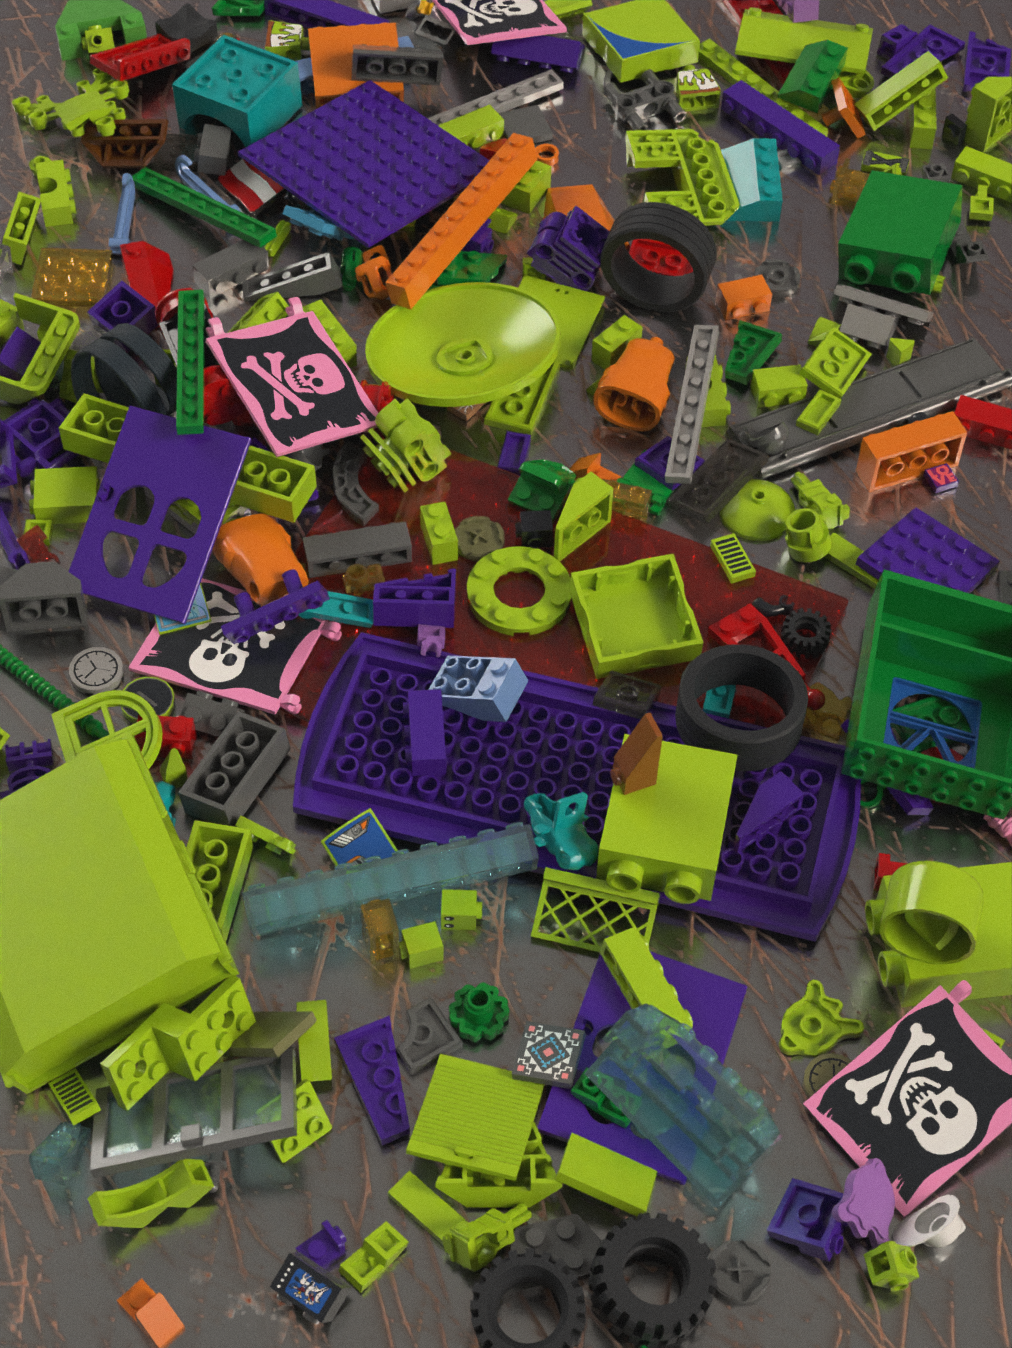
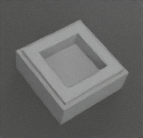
M787 149L777 152L779 170L781 172L801 166L802 162L798 157L792 158L788 154Z

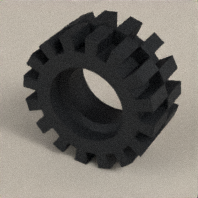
M799 608L798 613L793 610L790 612V616L787 615L785 617L781 640L791 654L796 652L795 657L800 658L801 654L805 655V659H809L810 654H812L813 658H816L819 653L822 655L825 652V648L827 649L831 624L830 621L827 622L825 615L820 617L821 612L818 610L814 614L811 613V608H807V612H804L803 608ZM807 629L815 633L816 636L806 638L800 636L796 631Z

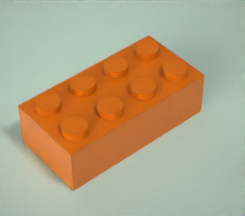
M951 411L921 421H914L904 426L894 427L877 434H870L862 439L856 473L868 492H872L922 477L926 469L947 463L950 468L956 467L960 461L967 431L955 413Z

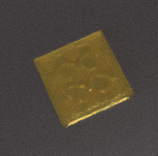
M41 248L31 298L54 306L93 307L107 293L113 260L112 250Z

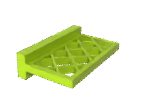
M545 867L544 880L531 937L600 952L601 946L595 940L594 935L607 927L615 935L616 933L611 925L624 916L627 917L632 927H636L628 914L639 907L650 910L648 922L638 928L636 927L638 932L646 928L644 937L649 944L660 893L645 889H639L632 893L620 892L611 888L605 880ZM548 888L560 889L567 900L551 908L546 900ZM565 891L573 892L576 894L569 898ZM580 895H586L590 897L595 906L580 915L572 900ZM593 897L604 899V901L597 904ZM609 901L617 902L623 911L622 914L611 921L607 920L600 909L601 906ZM569 903L577 918L562 926L554 912ZM622 904L630 905L633 907L626 911ZM544 905H546L549 911L543 914ZM598 910L606 924L591 933L582 918ZM552 914L560 928L550 935L538 932L541 920ZM580 920L588 935L579 941L571 940L565 929ZM560 932H563L566 938L558 937L555 935L559 934ZM591 938L595 945L584 942Z

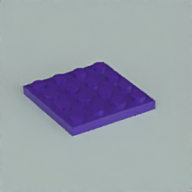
M915 507L857 558L855 565L878 580L885 569L971 593L998 568L1000 561Z

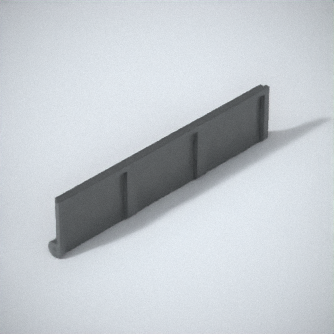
M971 338L853 381L841 398L839 408L818 436L796 426V420L814 396L731 425L725 434L755 476L762 480L861 443L863 437L870 434H877L894 427L903 426L904 419L911 418L918 412H924L928 417H932L953 409L957 406L960 395L980 399L1012 387V370L1006 369L1002 371L975 338ZM782 421L789 431V438L784 448L775 455H765L755 447L750 448L738 435L747 425H751L755 432H759Z

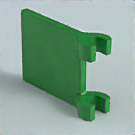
M634 462L626 474L615 482L614 487L617 489L613 493V497L623 500L629 488H632L652 497L651 503L653 505L649 512L659 516L666 501L675 489L672 491L634 465Z

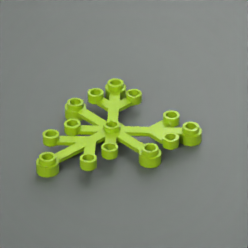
M98 68L93 71L95 81L92 85H90L88 80H82L76 84L79 93L102 92L106 90V93L101 94L104 100L113 97L118 100L125 99L130 91L127 81L111 80L112 76L100 71ZM48 95L37 97V103L31 104L29 97L14 99L12 101L14 111L19 116H24L26 122L30 123L35 130L45 129L49 121L59 118L56 111L46 114V112L55 110L54 108L61 104L52 102ZM115 101L106 102L112 111L106 117L99 118L95 122L97 130L102 136L114 134L116 128L114 120H124L126 118L124 108H117ZM86 119L73 129L71 135L73 137L84 135V126L90 119ZM61 120L63 129L69 130Z

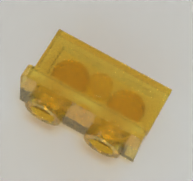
M602 479L614 488L613 513L647 520L652 490L619 483L614 480Z

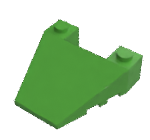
M68 0L55 25L62 61L84 58L81 36H85V31H88L90 26L101 25L102 28L111 27V31L121 30L125 44L147 38L142 13L122 0Z

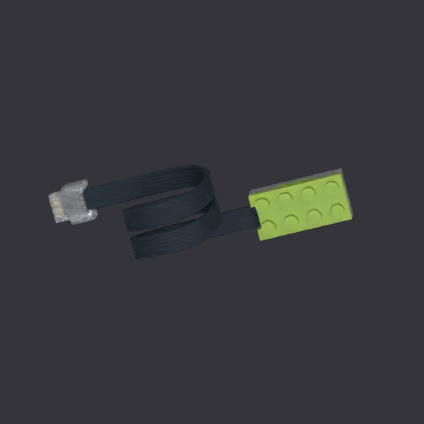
M84 322L80 324V329L69 348L78 351L71 364V381L77 402L84 393L100 398L92 378L91 356H93L97 378L108 401L126 407H138L163 415H170L177 410V368L164 350L151 337L136 326L126 323L119 324L108 332L98 325L90 328ZM115 339L131 349L146 364L160 383L162 389L153 383L143 369L124 350L115 344ZM144 487L145 495L154 502L152 491ZM179 499L169 506L167 513L196 534L201 520L198 506L188 499ZM229 502L221 526L230 521L250 516V509Z

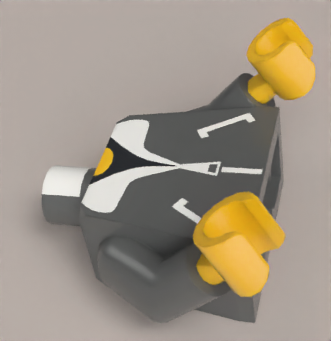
M415 0L406 12V18L413 32L447 45L452 35L456 33V30L434 3L426 2L427 0Z

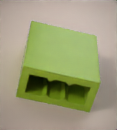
M97 466L35 469V480H30L31 495H34V499L29 500L30 514L35 515L37 520H52L53 524L87 522L100 488Z

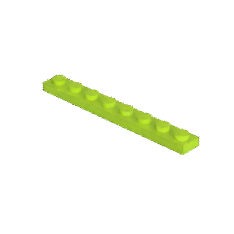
M709 38L700 43L698 58L732 85L740 80L744 81L827 137L828 129L797 105L778 98V90Z

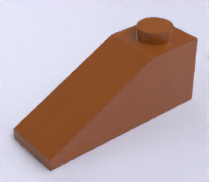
M647 713L642 717L614 756L613 769L610 770L611 778L616 786H620L624 795L656 785L663 735L651 713Z

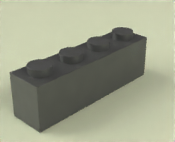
M406 522L303 537L304 556L309 578L412 562V544Z

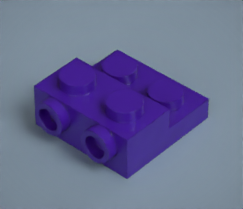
M792 1178L767 1228L769 1237L797 1245L801 1253L830 1261L833 1253L838 1255L842 1250L844 1243L842 1234L845 1227L850 1228L847 1222H837L832 1215L833 1207L841 1201L844 1193Z

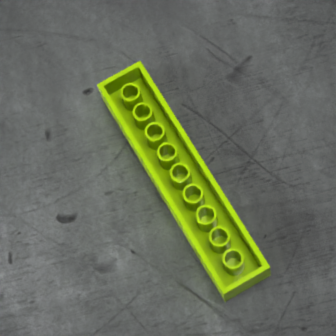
M84 393L59 427L63 449L109 463L129 407ZM249 446L230 503L294 523L317 487L315 466L285 456L276 457L273 452Z

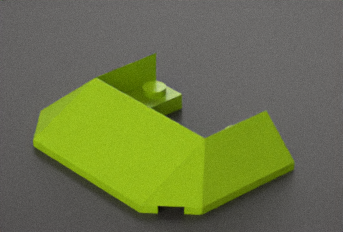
M693 129L626 131L627 167H671L678 191L646 192L645 202L666 203L682 208L697 217L705 226L722 225L739 209L740 204L717 142L711 139L706 141L698 137L699 133Z

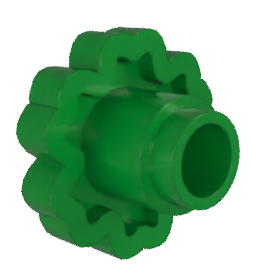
M482 982L475 988L467 984L455 992L454 1002L449 1005L450 1025L454 1028H459L460 1037L469 1039L472 1042L479 1041L482 1036L487 1040H493L496 1035L504 1031V1022L509 1019L508 1000L503 996H499V990L495 986H489L487 983Z

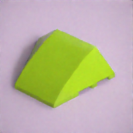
M533 1122L516 1181L445 1164L441 1176L437 1178L435 1187L467 1208H515L521 1203H525L527 1208H530L561 1189L563 1183L555 1180L557 1174L552 1166V1159L546 1153L542 1144V1137L535 1122Z

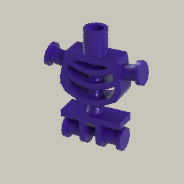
M47 739L48 742L37 743V740H33L31 747H25L24 742H20L19 746L9 747V744L5 745L8 771L15 772L9 775L7 779L9 790L0 792V800L51 771L49 768H45V766L54 765L51 739Z

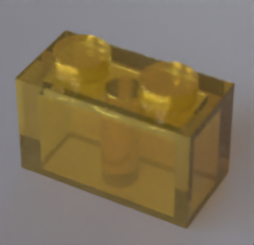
M375 899L360 905L362 935L371 964L400 957L399 930L390 899Z

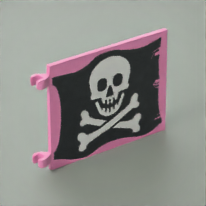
M432 0L467 45L567 32L566 26L543 0Z
M202 578L201 586L212 622L159 635L157 624H155L128 667L129 671L157 677L178 686L206 692L215 697L232 700L241 705L276 715L280 707L292 714H298L302 708L301 704H299L300 697L288 694L319 636L322 634L332 641H338L342 636V632L339 631L341 625L337 622H328V620L318 618L305 619L298 615L295 619L285 620L274 625L269 631L259 632L251 636L246 642L233 644L224 636L221 626L240 617L234 597L239 593L247 591ZM251 598L254 609L260 608L261 606Z
M965 980L957 984L949 994L939 985L803 1103L859 1168L865 1165L869 1159L878 1158L882 1161L893 1188L895 1208L904 1218L1012 1124V1060L958 1004L971 994L972 987Z

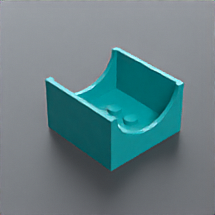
M226 35L221 36L172 84L179 128L185 130L187 124L197 114L207 115L231 128L241 139L245 148L279 130L302 106L298 62Z

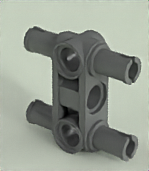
M651 69L646 70L641 75V80L647 86L624 94L618 90L614 83L607 84L603 89V93L612 102L611 106L615 111L616 121L620 124L630 125L634 131L648 130V125L642 119L668 111L677 123L683 121L687 114L678 104V97L674 93V85L669 81L659 80Z

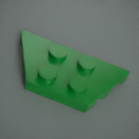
M218 0L212 7V15L260 16L265 10L264 0Z
M460 251L435 282L438 285L468 282L490 283V280L498 274L499 268L501 266L505 267L507 255Z

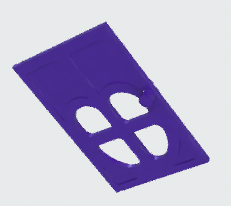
M129 406L69 569V573L81 580L83 594L186 624L252 439L204 426V433L177 435L176 418ZM135 487L148 488L154 495V504L148 521L144 525L116 519L114 514L121 495ZM179 499L191 500L198 506L201 513L197 532L189 539L165 533L161 530L169 506ZM109 533H117L139 540V546L129 573L122 578L113 577L104 562L103 542ZM162 546L186 554V563L171 580L158 587H147L144 585L143 576L155 547Z
M650 951L654 960L657 959L661 963L665 979L668 984H672L675 987L678 1001L683 1009L688 1010L693 1020V1027L688 1039L674 1044L687 1051L696 1066L692 1084L687 1088H681L650 1075L649 1067L656 1050L600 954L573 1029L584 1030L586 1034L573 1087L587 1067L613 1079L614 1082L620 1083L624 1086L625 1092L639 1098L642 1094L646 1093L679 1105L682 1109V1116L664 1134L652 1139H642L631 1131V1122L626 1129L615 1123L601 1124L590 1116L585 1104L571 1094L572 1089L552 1086L537 1129L542 1134L564 1142H568L571 1133L577 1134L656 1170L657 1176L680 1185H685L747 986ZM586 1023L591 1026L592 1033L591 1030L587 1026H585ZM611 1026H624L636 1033L640 1040V1049L635 1064L632 1067H623L594 1055L592 1046L596 1035L602 1029Z

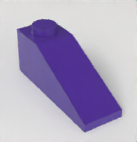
M782 771L773 777L767 776L759 784V788L736 834L733 849L736 853L742 851L801 809L804 793Z

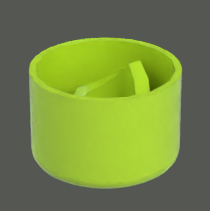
M916 861L905 864L893 873L889 881L879 927L880 935L891 949L913 960L929 964H952L963 961L972 955L976 947L984 905L983 890L973 876L956 866L937 861Z

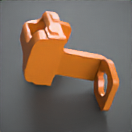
M378 245L363 253L364 263L356 267L355 272L358 282H362L365 294L369 298L384 300L390 296L387 286L382 283L380 273L386 271L389 278L392 275V271L384 247ZM373 254H381L380 257L370 260ZM364 275H366V276L368 277V280H369L370 285H371L372 290H373L372 293H371L370 290H369V287H368V284H367V282H366V279H365V276H364Z

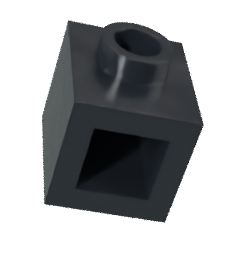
M551 510L520 512L519 522H515V537L520 538L521 547H552L553 524Z

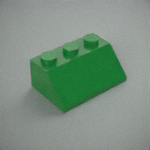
M830 40L805 45L777 97L818 114L832 89L831 81L838 78L845 65L848 47Z

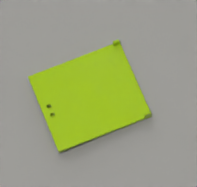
M524 275L518 288L541 298L551 307L558 318L561 344L555 360L560 361V367L573 370L599 310L603 305L605 296Z
M440 1054L409 1140L406 1154L516 1181L545 1085L513 1079L512 1071Z

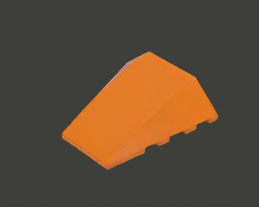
M592 184L547 188L543 219L552 212H560L567 216L568 212L577 206L608 231L611 230L615 220ZM629 242L624 243L626 249H630Z

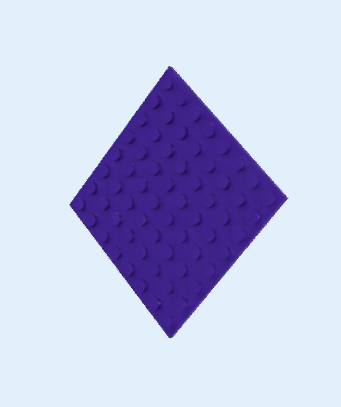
M371 80L238 151V155L367 248L463 192L490 161Z

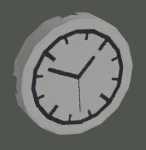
M92 647L81 651L73 658L69 666V676L72 685L83 694L87 692L95 695L105 691H112L118 687L124 674L120 656L113 650L105 647Z

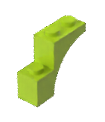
M183 1159L178 1160L163 1172L145 1181L116 1190L95 1191L87 1199L98 1226L144 1228L167 1207L190 1208L209 1192L214 1185L203 1160Z

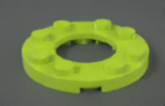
M519 546L497 549L480 559L472 568L467 581L468 604L474 616L482 624L496 632L514 636V633L529 632L530 635L538 634L554 627L568 612L572 599L569 592L570 576L565 567L555 557L540 549ZM528 571L529 574H535L541 579L545 586V594L538 603L531 607L514 608L503 604L495 596L494 584L500 576L506 575L507 572L521 573Z

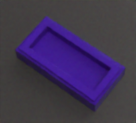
M506 431L497 465V474L514 477L521 476L519 468L526 461L531 435Z

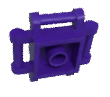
M33 398L27 403L26 407L3 421L13 429L16 452L24 458L22 461L15 454L16 472L21 477L30 475L35 467L40 469L60 468L78 455H81L67 450L52 461H47V459L63 450L59 427L70 413V410L66 408V404L61 399H55L48 404L45 400L39 402L36 398Z

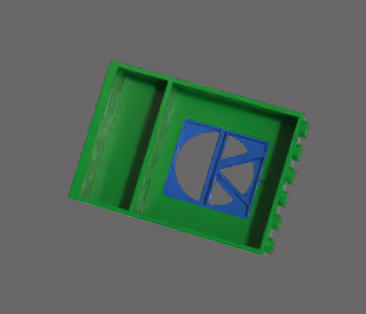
M884 569L868 604L841 774L1004 820L1012 807V605ZM915 694L934 695L945 699L959 709L966 718L971 733L892 710L905 697ZM890 723L917 731L902 745H898L892 735ZM931 734L943 760L912 750ZM944 738L970 745L969 752L962 760L956 761Z

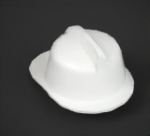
M944 1195L932 1201L924 1208L910 1214L896 1226L893 1232V1241L896 1244L908 1247L921 1243L935 1248L948 1246L966 1229L964 1222L958 1214L960 1208L959 1200L954 1195Z

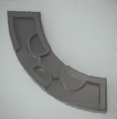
M346 440L334 460L332 474L333 489L343 510L357 523L365 526L379 511V504L375 503L364 493L358 482L360 467L368 456L362 447Z

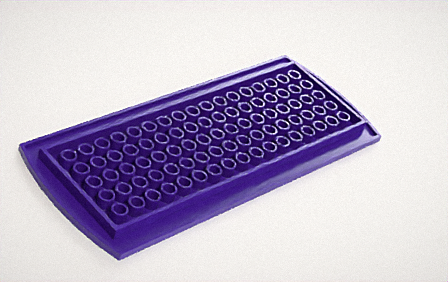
M361 632L331 674L312 712L302 742L295 775L293 813L343 825L371 808L390 837L544 874L545 867L596 878L598 859L591 866L581 867L579 870L563 869L559 866L556 857L550 854L545 846L539 847L532 842V839L537 836L531 827V817L524 809L525 799L530 795L543 793L551 800L557 802L559 799L585 792L588 798L584 814L589 818L583 821L582 824L586 827L587 834L600 847L613 788L610 770L613 769L614 756L622 746L624 734L630 735L642 717L647 713H651L663 735L662 741L685 745L676 728V706L523 670L528 683L507 722L483 721L442 705L446 774L412 776V765H406L405 748H411L410 742H405L404 725H409V719L403 718V702H408V691L428 690L448 655H460L441 651V656L436 657L435 652L427 651L426 655L422 656L420 653L421 646ZM706 713L707 716L717 723L733 729L748 731L767 728ZM801 736L794 751L782 762L770 768L757 771L734 772L711 901L699 899L695 903L682 904L670 900L664 892L646 888L640 889L660 893L659 903L816 941L833 911L845 882L855 846L859 822L861 779L841 774L845 746ZM782 771L804 793L801 809L742 851L736 853L733 850L736 834L759 788V784L767 776L773 777ZM576 802L570 804L568 807L574 810L576 807Z

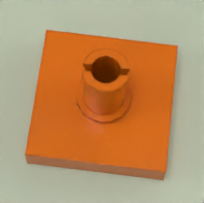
M839 77L834 79L831 83L837 107L822 113V119L825 125L829 127L831 124L844 118L858 139L866 134L861 116L854 105L856 102Z

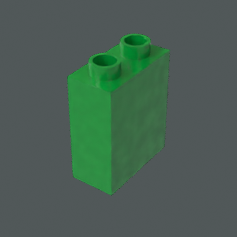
M872 170L838 242L839 279L849 280L855 284H872L894 288L903 293L916 292L930 295L961 222L963 185Z

